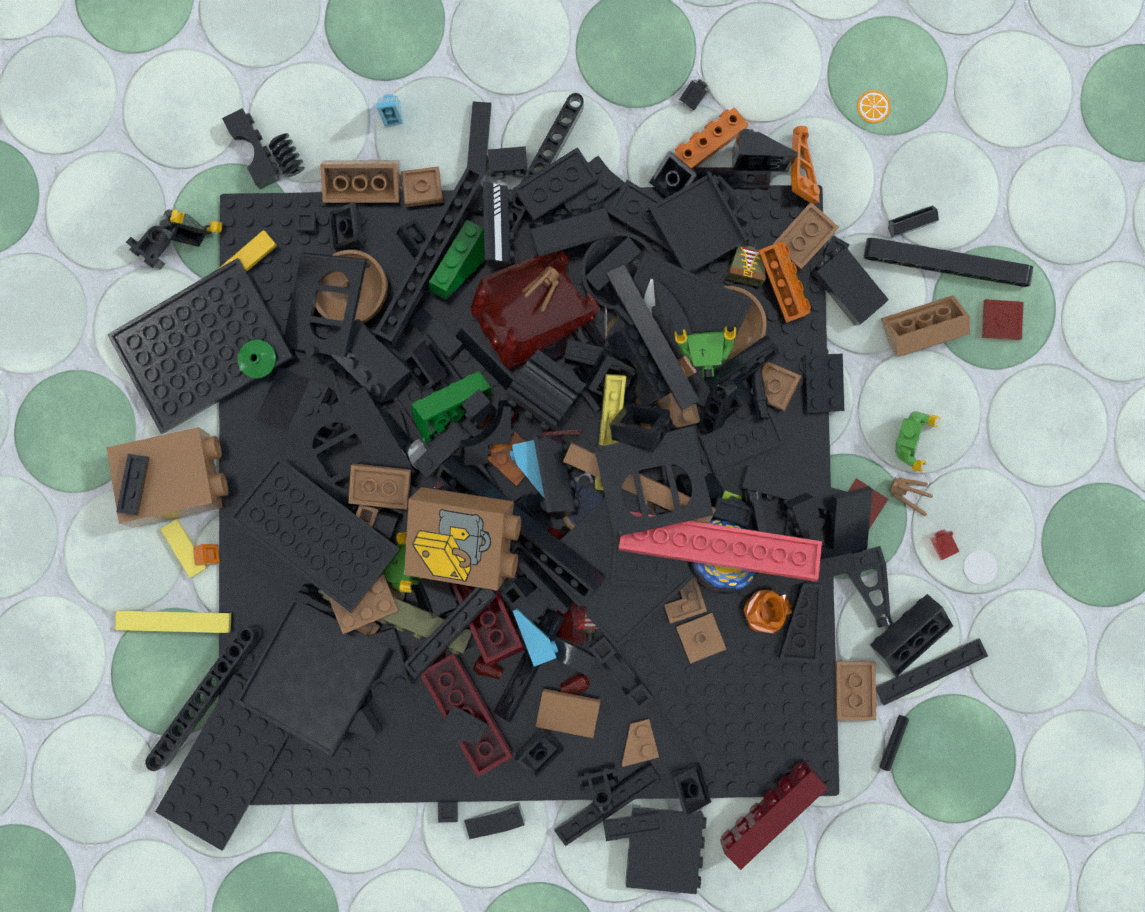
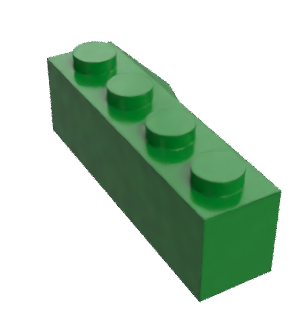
M466 220L429 281V291L447 299L482 262H485L484 228Z
M479 371L466 376L456 383H451L448 387L435 391L431 395L419 399L412 404V416L424 443L431 440L429 436L435 432H438V434L445 430L444 426L450 422H458L466 411L461 404L477 390L480 389L488 400L491 399V386Z

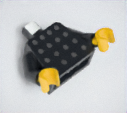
M175 209L166 210L163 216H161L159 223L160 228H162L170 240L200 247L206 235H210L212 232L221 233L222 222L210 221V226H201L190 215L178 212Z

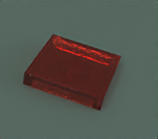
M985 299L983 305L982 338L1022 340L1024 302Z

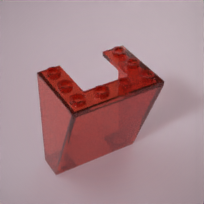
M563 250L542 256H534L480 279L470 310L472 315L478 319L481 330L487 334L491 346L497 350L501 362L506 365L508 370L530 358L537 350L545 349L595 318L600 309L590 293L586 294L583 300L565 271L570 261ZM547 266H550L559 273L560 276L557 279L559 284L555 287L545 311L542 312L541 308L552 285L547 287L541 283L528 297L524 296L525 293L522 290L539 276Z

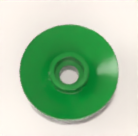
M262 340L247 342L242 346L238 354L239 368L245 375L251 378L267 376L274 369L276 363L274 349L270 344ZM253 355H257L255 362L252 361Z

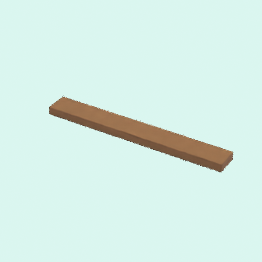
M571 443L563 462L601 479L596 454ZM629 474L622 485V489L637 495L633 475ZM639 474L644 499L674 512L675 508L670 487ZM677 491L681 508H684L691 497ZM712 507L713 514L716 510L714 507ZM712 516L692 521L709 524Z

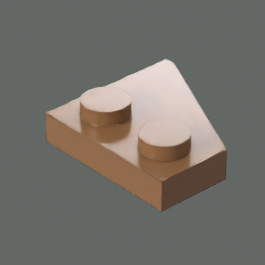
M649 718L630 723L622 766L659 758Z

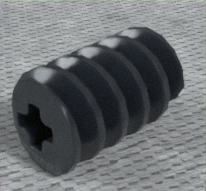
M288 133L274 137L269 143V149L272 150L273 156L276 157V162L279 164V168L283 170V175L285 177H292L302 172L305 167H300L303 164L302 159L296 160L300 156L299 153H293L296 151V147H289L293 141L286 140L290 136Z

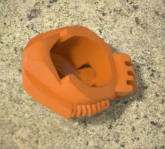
M764 589L755 591L747 601L744 613L750 629L756 632L773 634L783 627L786 615L792 613V606L786 595L779 596L774 591Z

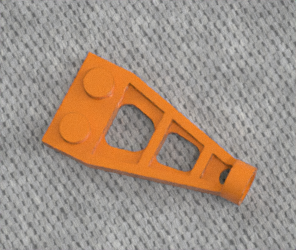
M797 126L793 129L792 149L798 152L797 158L791 164L792 191L809 203L816 204L819 203L820 189L817 185L807 143L809 136L808 128L806 126ZM800 167L805 170L807 177L800 174Z

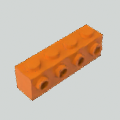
M735 107L730 111L729 109L723 111L719 115L720 118L715 122L714 120L710 121L701 133H694L689 138L690 141L688 143H681L677 146L674 154L694 170V167H699L737 138L739 131L747 129L749 125Z
M781 241L759 250L786 323L811 313L810 302L804 296V287L797 278V269L795 264L791 262L789 257L790 250L787 244Z

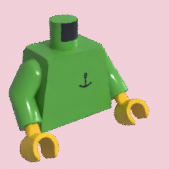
M725 326L724 331L693 333L686 335V330L683 329V335H677L676 331L674 335L682 355L687 356L689 361L693 363V366H702V377H713L714 365H721L722 361L728 358L733 349L736 327H734L732 332H728L727 326Z
M914 411L910 413L908 419L904 418L896 442L895 453H897V457L901 461L912 466L913 471L924 472L922 465H926V461L916 460L914 456L924 424L926 423L928 426L937 428L938 426L935 425L937 419H941L939 416Z
M407 532L397 534L398 544L396 546L401 551L383 574L387 582L392 584L394 589L401 593H412L411 585H419L418 582L421 578L404 575Z

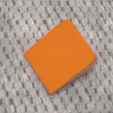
M200 544L193 548L196 566L220 563L218 544Z

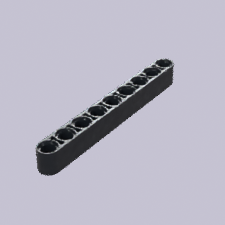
M572 93L568 96L521 183L536 174L534 171L536 167L545 168L556 161L583 112L584 99L582 95ZM574 101L580 103L578 107H572L570 104ZM563 118H570L571 122L565 124L561 120ZM555 134L562 136L560 140H554L552 137ZM546 150H550L553 152V155L547 157L543 153ZM516 193L513 196V204H509L510 211H513V216L517 217L516 222L510 223V230L514 231V235L527 214L524 206L516 205V202L519 200Z
M879 238L866 239L863 257L871 261L1020 287L1031 286L1034 268L1028 264Z
M246 626L237 631L147 756L145 765L148 770L157 771L168 766L259 640L260 631L257 627ZM247 630L251 632L250 640L246 638ZM236 646L240 649L239 655H236L234 652ZM224 662L228 664V671H225L223 668ZM213 678L217 681L216 687L212 685ZM201 694H204L206 698L205 703L201 701ZM190 709L194 712V718H191L189 715ZM179 725H180V726L182 727V729H183L182 734L179 733V731H178V726H179ZM167 741L171 743V750L167 747ZM156 757H158L160 760L159 765H157L155 761Z

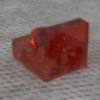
M940 530L934 534V538L930 539L940 560L960 552L952 537V531Z

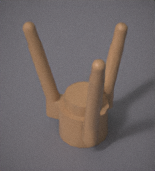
M547 266L539 276L522 290L525 293L524 296L528 297L541 283L547 287L552 285L541 308V311L544 312L555 287L559 284L557 279L560 275L554 268Z
M901 477L899 479L894 478L889 492L893 493L892 497L901 500L926 516L927 513L901 495H906L907 491L932 498V494L909 487V484L927 486L928 483Z

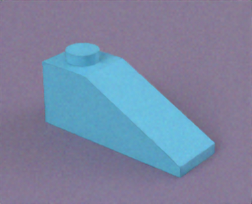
M389 94L379 98L376 107L384 126L403 124L398 96Z
M534 440L512 445L513 450H509L512 462L516 461L517 466L545 499Z
M514 608L513 613L533 665L537 666L555 659V653L558 652L555 641L550 642L549 637L520 610Z

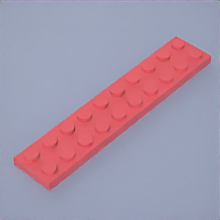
M630 512L633 515L642 518L641 513ZM686 521L623 535L620 537L618 550L817 582L822 541Z

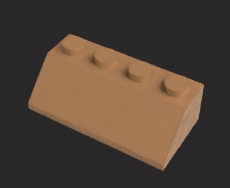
M324 160L320 164L323 203L399 202L400 160Z
M953 295L881 318L890 347L897 357L970 334V316Z

